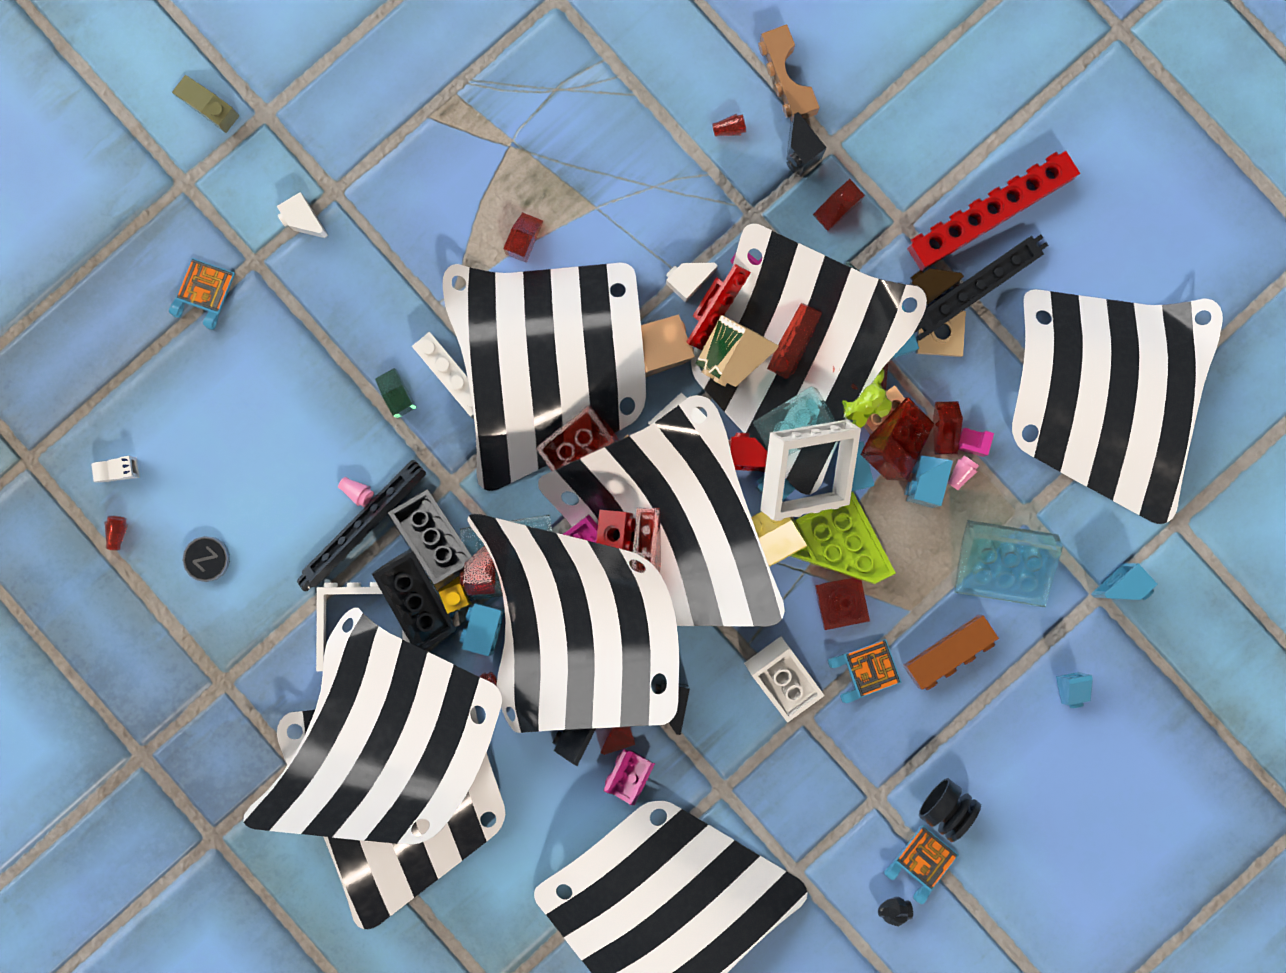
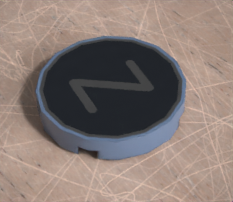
M207 536L196 538L184 550L182 559L184 569L190 577L197 581L209 582L217 580L225 574L229 567V550L217 538Z

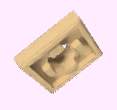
M962 311L945 323L950 328V336L947 339L937 338L934 331L920 341L917 338L919 349L916 351V354L962 357L966 311ZM922 328L918 331L917 336L924 332Z

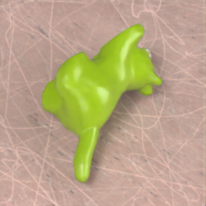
M881 369L873 383L867 386L855 401H842L844 405V418L846 420H853L852 423L859 428L866 424L870 415L877 414L880 417H885L891 410L892 402L887 398L886 391L881 386L884 379V369Z

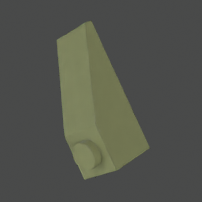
M187 75L182 78L172 91L175 96L225 133L228 132L239 118V114L230 105Z

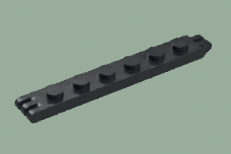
M1042 234L1036 238H1033L1032 235L928 306L914 331L915 333L921 328L924 331L917 336L918 340L920 341L1044 255L1042 250L1049 245L1047 242L1040 246L1037 244V242L1044 238Z
M411 460L303 569L302 575L297 580L298 585L303 591L316 587L362 542L366 535L378 526L379 522L388 512L393 510L425 477V470L415 460Z

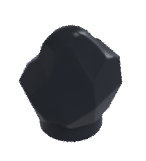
M893 897L887 899L879 906L878 915L888 924L899 927L913 918V907L909 900L904 901L900 897Z

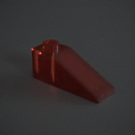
M804 303L800 304L780 340L777 350L772 356L767 367L768 370L786 379L795 373L822 312Z
M636 508L633 553L642 556L652 563L659 573L661 568L660 508ZM632 560V569L639 573L646 571L643 563L638 560Z

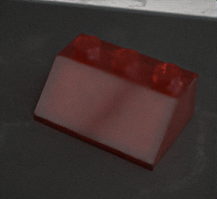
M588 405L537 446L536 450L551 471H554L619 441L610 426Z

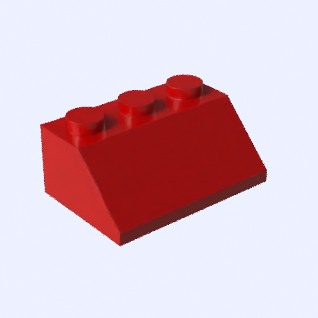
M736 433L734 437L731 436L729 445L735 470L765 472L768 452L758 440L750 438L749 433Z

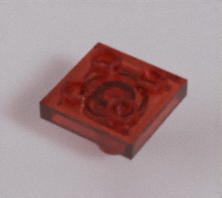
M852 577L815 585L824 630L870 621L862 580Z

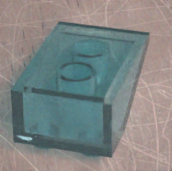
M811 386L755 420L753 424L768 448L771 432L836 422L819 390ZM804 447L790 449L788 452V456L799 451Z

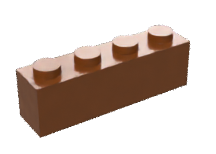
M977 615L903 664V666L919 689L923 690L925 688L929 690L938 684L937 680L942 676L947 678L957 671L956 667L964 663L966 665L975 660V654L981 650L986 652L995 646L994 642L999 637L984 615Z

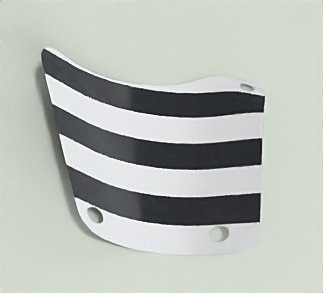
M1038 289L1030 290L1024 296L1025 354L1020 389L1012 422V434L1017 445L1035 459L1148 521L1156 524L1169 522L1177 511L1198 407L1207 373L1220 337L1223 322L1220 306L1213 300L1205 298L1167 305H1145ZM1040 310L1047 311L1052 317L1051 323L1048 325L1039 323L1036 319V313ZM1206 310L1211 313V321L1208 324L1199 325L1195 322V315L1199 311ZM1029 424L1035 425L1039 431L1038 437L1033 442H1027L1022 437L1024 427Z
M359 608L349 610L340 619L327 641L321 692L307 732L283 773L244 814V824L255 830L412 845L434 837L454 815L480 769L501 709L502 696L499 689L493 683L388 633L368 618ZM348 618H352V629L348 633L343 632L342 626ZM477 705L483 707L486 713V718L481 724L474 723L470 716L472 708ZM420 819H427L430 823L428 831L419 836L412 834L411 828L413 824Z

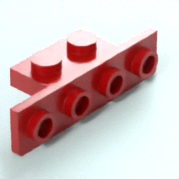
M735 264L724 281L716 277L693 314V317L699 322L687 340L689 345L703 350L721 315H725L740 289L746 283L751 273L750 271Z

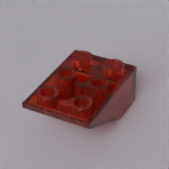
M906 397L869 436L860 455L886 480L907 481L929 437L934 422L909 397Z

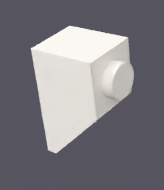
M301 192L277 206L280 211L278 217L285 227L288 225L293 231L322 238L328 236Z
M682 263L678 268L674 266L667 273L668 279L666 284L684 302H687L717 271L718 265L716 263Z

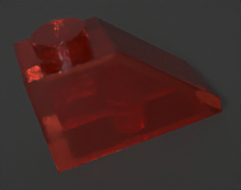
M849 179L816 210L813 216L829 231L860 204L865 195Z
M522 212L511 228L503 250L505 254L527 263L543 220Z
M958 401L935 402L933 414L935 455L958 454L963 422Z
M485 545L464 563V572L460 573V585L465 587L467 595L495 594L496 568Z

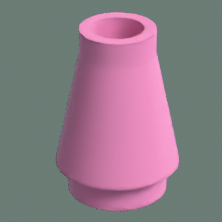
M963 456L961 460L958 459L948 484L959 491L978 472L976 469L979 465L966 456Z
M344 477L338 485V488L357 506L365 507L374 495V492L370 490V486L350 480L347 477Z

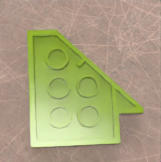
M851 492L849 505L839 507L838 509L822 510L819 513H808L795 520L807 547L792 554L790 557L874 585L896 574L854 492Z

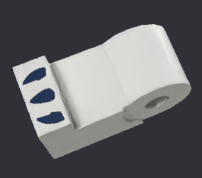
M124 456L91 464L93 480L96 483L140 478L137 457Z

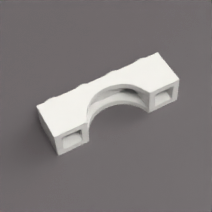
M428 332L412 347L470 417L474 419L468 377L435 337Z

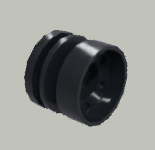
M946 778L925 799L919 810V817L931 827L939 824L938 832L941 835L945 834L946 839L950 842H955L972 826L981 810V804L976 799L972 800L971 795L968 793L960 797L962 789L952 780Z

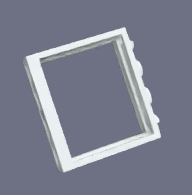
M848 420L771 432L760 511L769 516L770 519L780 521L783 518L800 517L802 514L819 513L822 510L838 509L839 507L849 505L861 428ZM840 441L833 491L782 502L789 450Z
M361 582L347 583V587H338V583H324V587H317L316 671H323L326 649V594H382L376 582H370V587H361ZM402 630V639L409 642L404 631Z

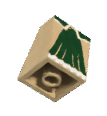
M721 315L695 364L703 368L701 373L712 378L715 382L723 386L729 383L736 387L773 354L779 345Z

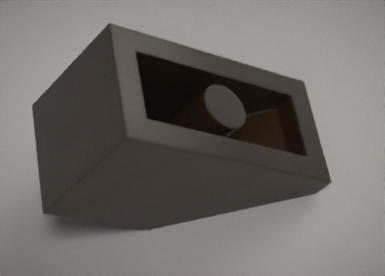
M929 268L924 273L922 270H919L910 277L912 282L909 285L918 286L924 291L927 306L959 282L964 275L960 272Z

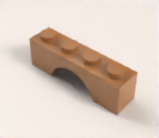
M786 24L762 33L758 47L761 55L766 56L768 61L766 67L770 77L774 76L776 82L774 88L777 96L782 97L784 102L782 108L785 117H790L792 123L794 114L797 112L804 119L817 115L820 107L812 87L796 84L789 78L785 69V61L793 53L795 47L788 25Z

